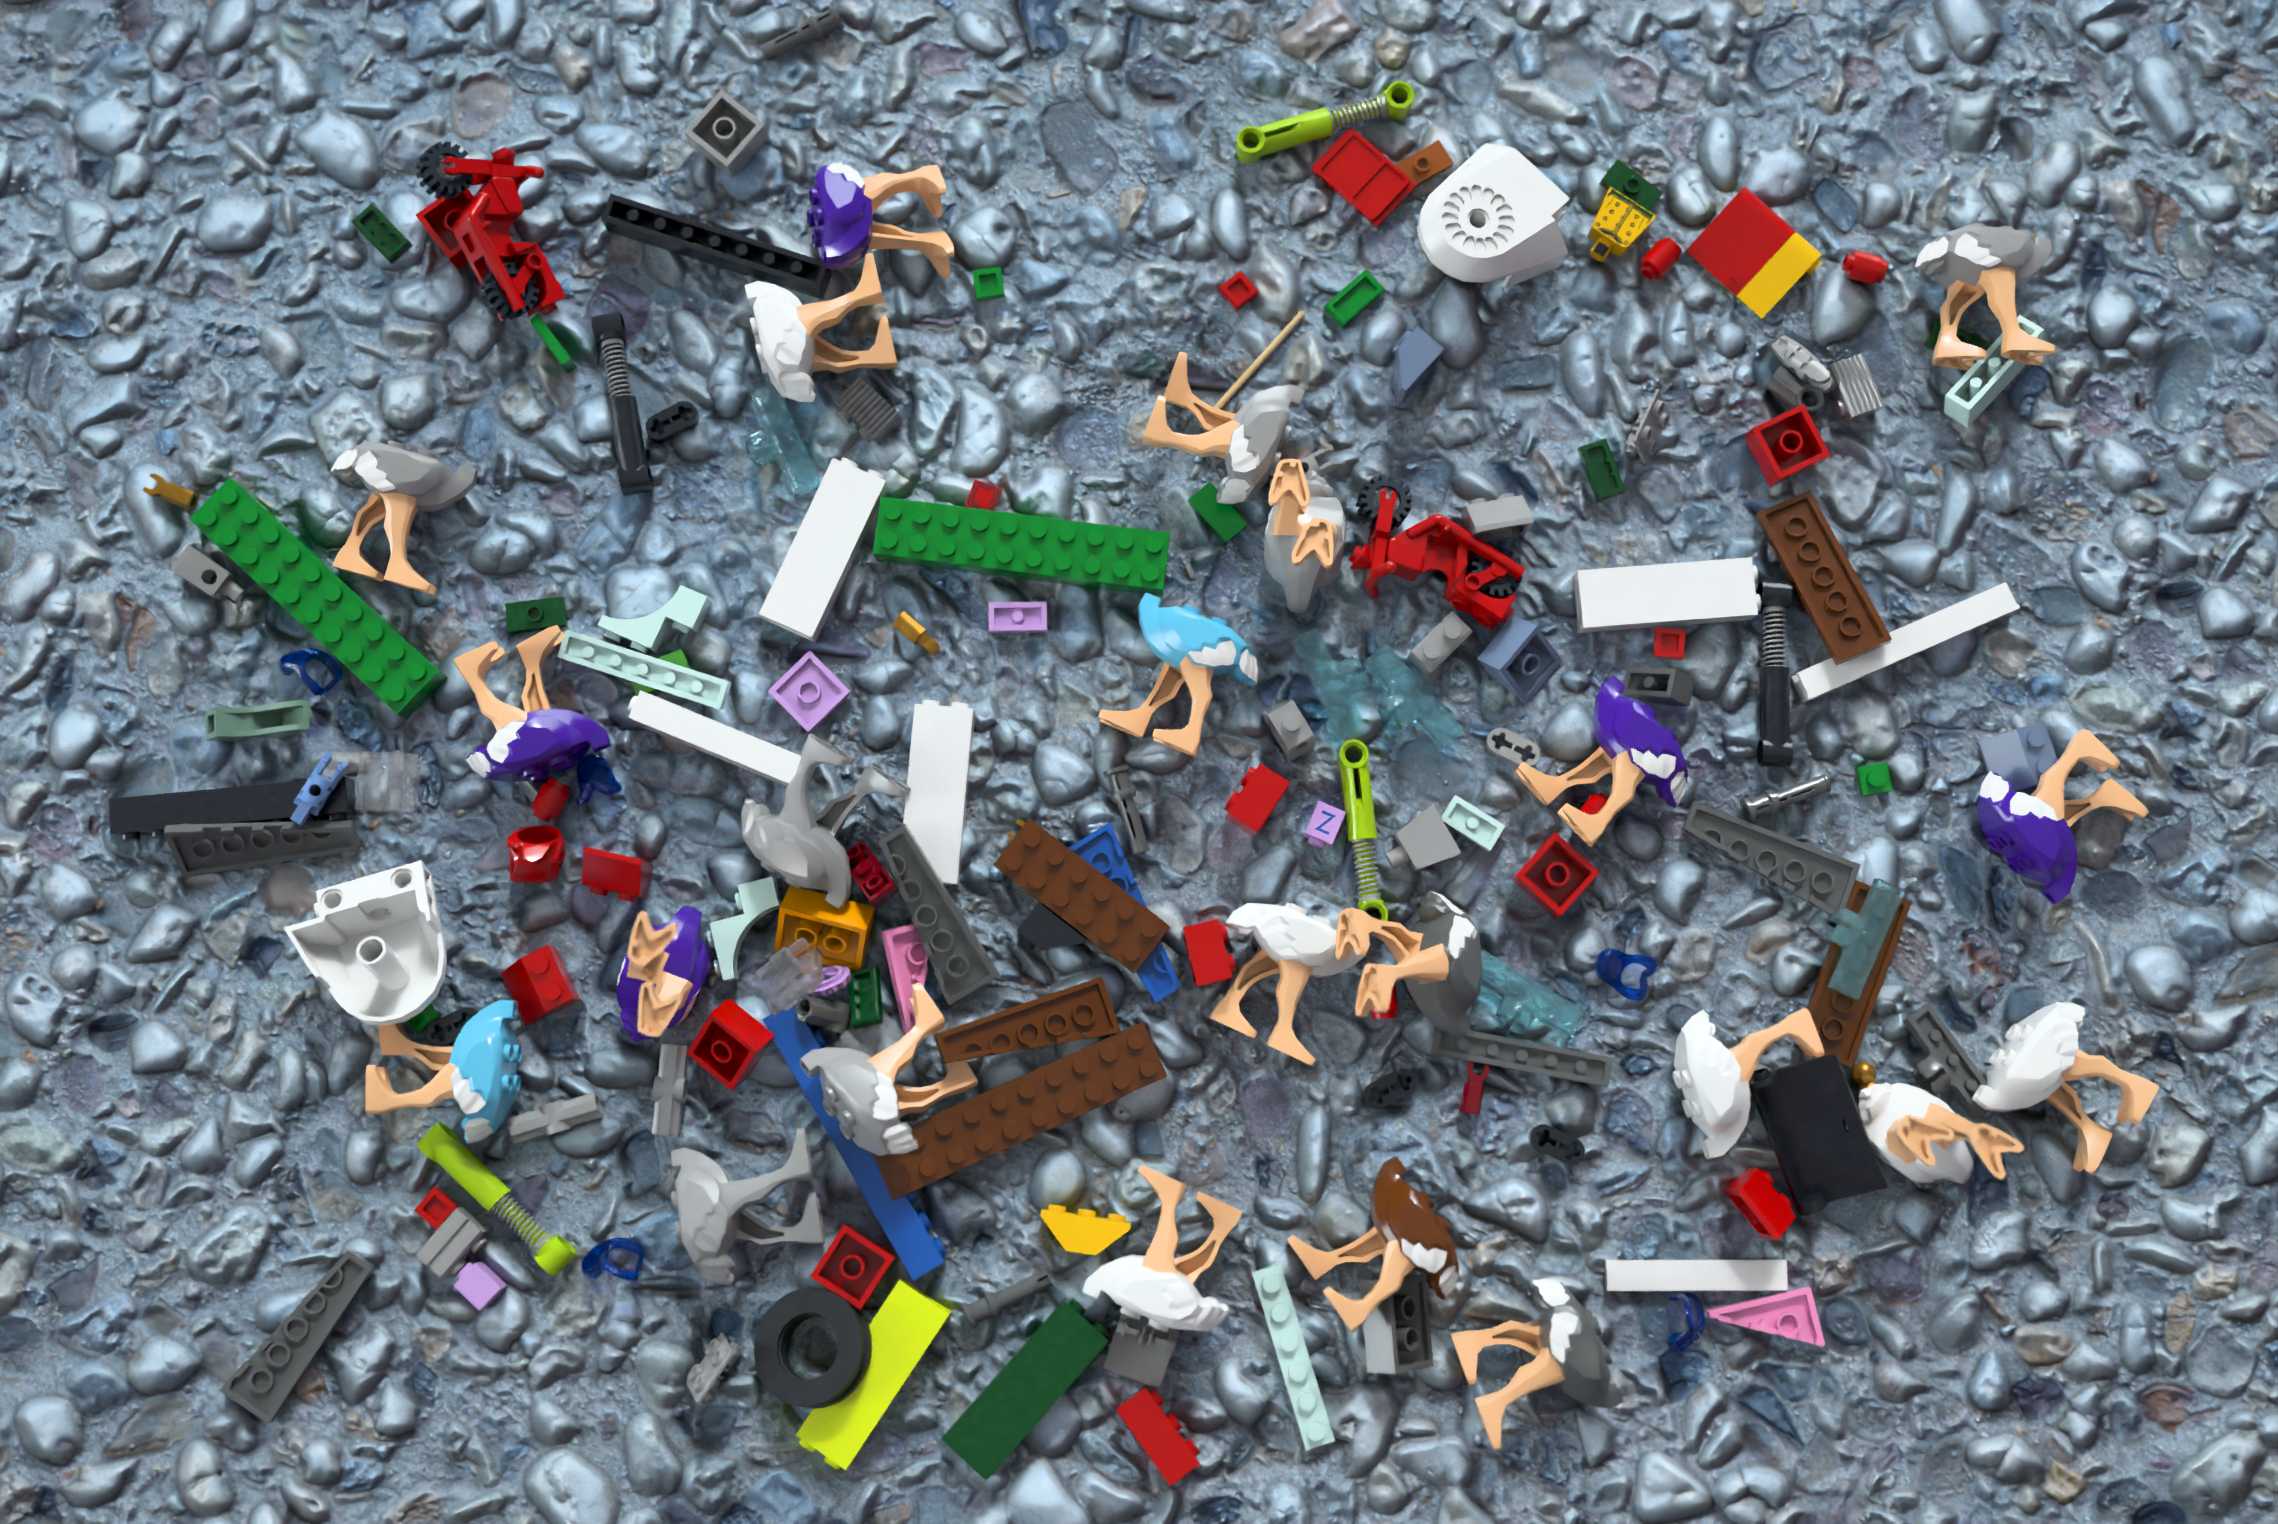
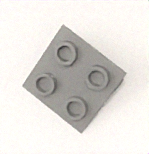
M1656 389L1652 400L1648 401L1647 405H1643L1638 420L1635 422L1637 427L1632 428V433H1630L1624 446L1626 448L1625 454L1631 457L1639 454L1644 464L1647 463L1649 456H1653L1656 452L1660 432L1667 428L1670 420V414L1659 389Z
M1121 1313L1103 1368L1160 1389L1180 1330L1169 1328L1167 1332H1163L1148 1325L1150 1319L1140 1317L1138 1320Z
M722 1332L717 1339L714 1338L708 1344L705 1357L700 1364L693 1366L687 1377V1385L698 1405L703 1398L706 1399L708 1395H713L721 1383L720 1380L725 1378L721 1372H729L730 1369L726 1365L732 1367L740 1356L739 1351L742 1347L734 1341L729 1343Z

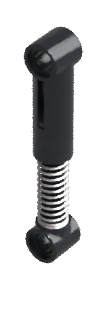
M619 311L591 317L593 334L597 345H601L603 350L604 368L606 369L605 373L607 374L606 378L608 379L607 383L609 384L608 388L611 394L607 402L619 464L618 477L624 496L654 491L652 474L647 463L636 396L630 394L632 390L629 389L631 385H629L628 370H625L628 366L624 365L627 361L624 360L626 356L623 355L625 351L622 349H624V340H627V332L622 313Z
M1759 579L1756 594L1760 595L1761 609L1764 615L1762 619L1764 620L1763 630L1765 631L1763 632L1765 636L1763 637L1765 641L1763 642L1765 646L1763 648L1765 651L1763 653V656H1765L1763 661L1765 662L1763 663L1764 667L1760 668V738L1757 744V762L1759 766L1790 767L1793 760V743L1790 738L1789 668L1783 665L1786 662L1783 660L1786 655H1783L1786 650H1783L1786 645H1783L1786 642L1783 639L1786 637L1783 634L1786 632L1783 629L1786 626L1783 624L1786 621L1783 617L1786 616L1785 610L1790 608L1792 602V583L1790 580Z

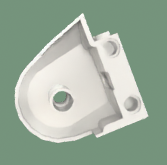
M1486 143L1428 196L1419 213L1417 226L1421 247L1431 263L1445 274L1463 282H1488L1506 277L1502 284L1504 288L1515 285L1559 267L1567 256L1568 250L1557 223L1566 214L1567 211L1564 207L1570 198L1517 149Z
M421 860L316 891L317 903L314 904L317 918L284 927L314 976L329 990L344 1010L366 1024L386 1026L411 1019L421 1013L437 997L445 979L447 957L432 874Z

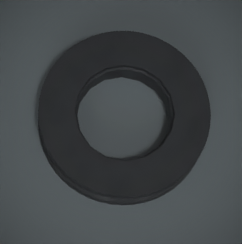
M821 1288L798 1289L786 1294L775 1302L763 1317L757 1330L754 1344L756 1369L767 1390L785 1403L813 1409L829 1407L847 1398L863 1380L869 1367L872 1353L871 1332L862 1311L836 1293ZM812 1317H823L830 1321L836 1329L839 1341L837 1356L831 1368L822 1376L812 1380L803 1379L790 1366L788 1357L789 1341L795 1329L802 1322Z

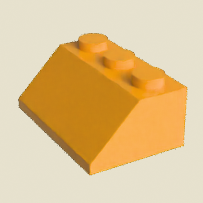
M789 886L779 908L774 951L830 966H846L850 971L862 969L872 932L875 907L847 900L845 905L839 909L825 900L826 894Z

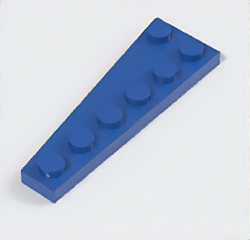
M1110 822L1069 847L1070 850L1146 907ZM1160 940L1136 971L1155 1003L1181 988Z

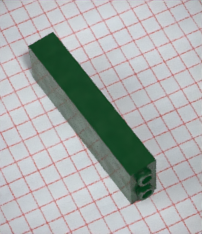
M1066 1298L1060 1302L941 1438L986 1481L1109 1342V1337L1106 1336L1109 1330L1097 1319L1091 1322L1083 1315L1086 1309L1074 1298L1070 1302Z

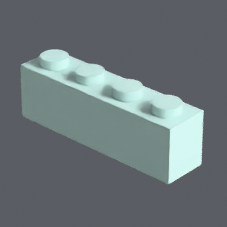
M2021 315L2017 317L2019 327L2030 336L2043 340V328ZM2002 335L1987 350V358L1977 360L1945 395L1944 414L1967 428L2026 365L2001 356Z

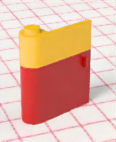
M1746 186L1686 249V252L1761 319L1806 272L1811 276L1822 264L1819 260L1822 254Z

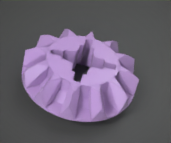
M832 965L816 971L805 983L808 995H812L815 998H819L822 995L827 997L829 994L836 993L839 989H844L846 984L852 980L850 969L846 966Z

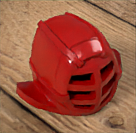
M548 825L519 827V830L514 831L511 836L507 837L506 845L509 848L508 870L510 872V881L541 884L558 877L566 854L565 841L558 829Z

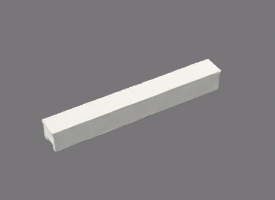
M2005 582L1890 632L1892 640L1887 645L1837 666L1833 659L1830 658L1802 670L1790 678L1801 699L1800 703L1803 704L2008 615L2019 609L2020 606L2016 603Z

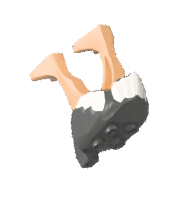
M1430 890L1417 910L1420 919L1410 930H1407L1400 923L1381 921L1355 908H1347L1341 911L1338 916L1335 954L1338 960L1344 961L1353 948L1357 955H1366L1369 948V935H1372L1387 945L1398 963L1394 966L1373 963L1365 965L1355 1004L1357 1016H1367L1374 1006L1379 1012H1387L1392 986L1396 980L1404 979L1418 1008L1435 1026L1446 1034L1464 1035L1469 1033L1470 1017L1465 1015V1012L1480 994L1482 955L1479 932L1466 912L1453 905L1445 896Z
M1549 1279L1532 1281V1290L1535 1292L1533 1298L1541 1308L1538 1320L1526 1323L1510 1320L1490 1329L1468 1330L1450 1334L1469 1385L1476 1383L1477 1357L1483 1347L1496 1344H1511L1536 1356L1534 1361L1520 1367L1510 1383L1502 1390L1474 1398L1494 1451L1501 1449L1502 1418L1506 1407L1533 1391L1556 1384L1567 1395L1591 1406L1612 1408L1623 1403L1617 1385L1609 1383L1611 1373L1608 1365L1612 1364V1359L1606 1345L1604 1346L1601 1338L1598 1339L1597 1337L1602 1334L1596 1317H1593L1591 1310L1585 1311L1562 1282Z

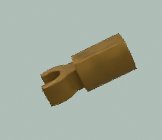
M150 474L149 477L156 480L158 485L155 489L144 487L143 491L152 497L161 496L163 500L186 510H194L199 500L197 492L173 482H166L158 474Z
M905 611L893 622L892 625L914 645L919 644L930 655L934 656L941 648L934 639L926 634L927 630Z

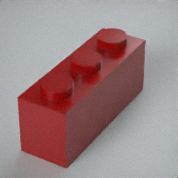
M1145 1385L1116 1406V1410L1171 1486L1200 1464L1197 1456L1201 1452L1191 1438L1187 1441L1179 1432L1183 1427L1173 1413L1167 1415L1161 1405L1165 1402L1155 1388L1149 1390Z

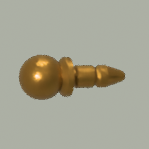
M1861 1061L1853 1066L1851 1075L1858 1084V1091L1878 1084V1081L1875 1080L1876 1070L1872 1064Z

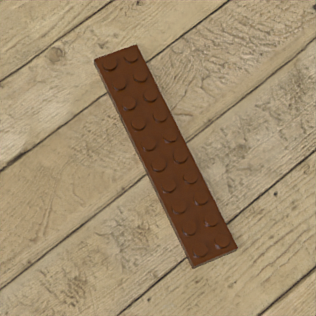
M1141 1022L910 1125L912 1136L918 1143V1149L905 1154H885L883 1156L872 1154L892 1200H895L1167 1077V1074L1144 1022Z

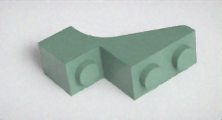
M293 700L252 707H214L205 711L206 741L242 742L252 737L287 739L310 730L309 726L312 723L313 715L311 709H309V700Z

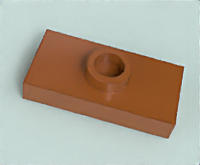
M1440 140L1395 165L1418 187L1453 167L1454 163Z

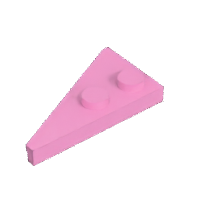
M914 923L881 931L901 1025L905 1033H908L915 1024V1018L909 1003V999L913 998L911 987L919 982L924 988L928 970L927 961L929 959Z
M1808 1286L1706 1310L1707 1317L1818 1346L1825 1345L1812 1290Z

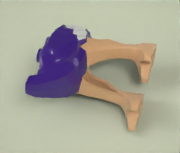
M844 162L833 163L828 166L824 165L818 168L814 188L809 190L812 209L807 210V225L813 228L812 244L813 247H818L819 255L823 260L825 268L839 270L851 266L862 259L868 250L905 249L920 251L930 260L942 278H950L949 257L954 256V247L950 238L943 230L918 234L907 232L891 224L872 221V214L886 199L892 195L915 191L922 196L934 217H942L941 194H946V186L938 165L924 166L904 174L879 173L873 177H860L858 171L848 165H844Z
M558 625L549 627L516 645L526 668V683L521 696L525 711L498 700L484 680L486 671L506 655L504 648H499L496 641L480 646L453 660L458 671L475 693L481 713L491 719L497 729L496 735L489 742L488 746L478 747L475 753H470L465 759L472 770L484 777V779L517 782L530 781V783H536L546 779L549 772L554 770L563 772L575 766L574 762L581 760L590 747L594 752L611 747L607 731L594 719L572 710L551 708L544 688L541 666L547 656L562 643L565 632H561Z
M1615 676L1601 684L1595 699L1593 728L1599 748L1589 758L1568 773L1558 777L1545 775L1524 762L1514 771L1515 775L1545 806H1548L1566 788L1574 785L1594 784L1604 775L1612 774L1611 795L1597 814L1589 815L1567 803L1557 812L1562 820L1590 847L1601 837L1615 814L1633 800L1636 786L1640 782L1654 785L1658 797L1665 799L1668 805L1674 808L1678 806L1684 797L1688 783V770L1681 748L1676 742L1678 740L1676 734L1670 728H1663L1656 720L1658 715L1649 705L1643 706L1638 701L1621 696L1626 687Z
M2086 729L2078 731L2070 740L2065 752L2058 761L2040 776L2037 789L2030 796L2025 793L2013 792L2010 781L2003 779L1998 773L1990 771L1982 782L1978 795L1977 813L1982 832L1986 835V841L1989 846L1997 852L2000 851L2007 859L2006 863L2013 872L2045 884L2041 893L2052 904H2057L2070 893L2076 876L2078 855L2075 839L2069 828L2073 823L2098 807L2106 808L2128 821H2132L2135 816L2145 818L2149 813L2147 808L2112 778L2107 779L2088 797L2064 800L2065 780L2077 762H2083L2100 773H2103L2108 767L2116 769L2120 765V761Z
M683 906L668 922L651 926L649 913L645 911L640 912L636 918L628 952L623 960L617 981V1002L622 1009L620 1018L624 1029L629 1033L633 1042H641V1040L660 1036L667 1028L680 1024L691 1013L697 1002L711 965L712 956L708 946L700 936L702 912L694 907Z

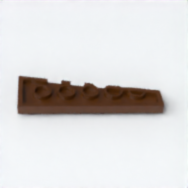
M1101 976L948 1029L933 1036L942 1062L946 1064L1109 1036L1121 1032Z

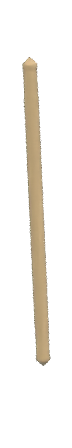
M1300 311L1214 405V408L1221 409L1305 317V311Z

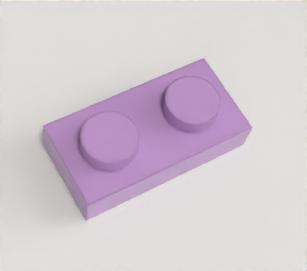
M1047 601L988 602L989 633L1047 632Z

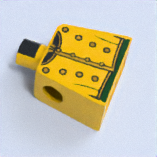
M1610 187L1587 235L1589 239L1596 242L1589 252L1590 255L1600 262H1603L1610 252L1617 257H1622L1649 229L1656 216Z

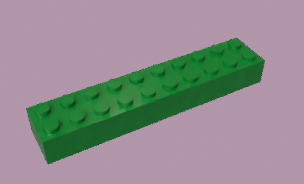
M230 477L189 518L193 524L399 716L408 719L448 678L257 498Z
M881 497L873 555L876 561L1137 594L1148 593L1153 596L1163 597L1170 533Z

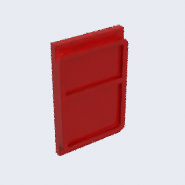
M1350 127L1311 167V171L1376 228L1416 188V185L1403 171L1362 135Z

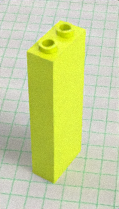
M901 1278L869 1324L872 1338V1353L869 1367L863 1380L847 1398L839 1403L825 1408L813 1409L796 1434L801 1439L799 1443L811 1452L817 1450L825 1455L824 1461L833 1468L839 1470L842 1467L846 1470L951 1311Z

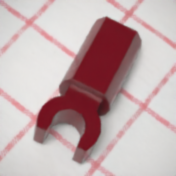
M1468 1061L1465 1071L1469 1079L1468 1082L1464 1083L1459 1111L1480 1115L1485 1088L1482 1085V1081L1489 1074V1065L1484 1064L1482 1073L1476 1075L1472 1071L1473 1062Z

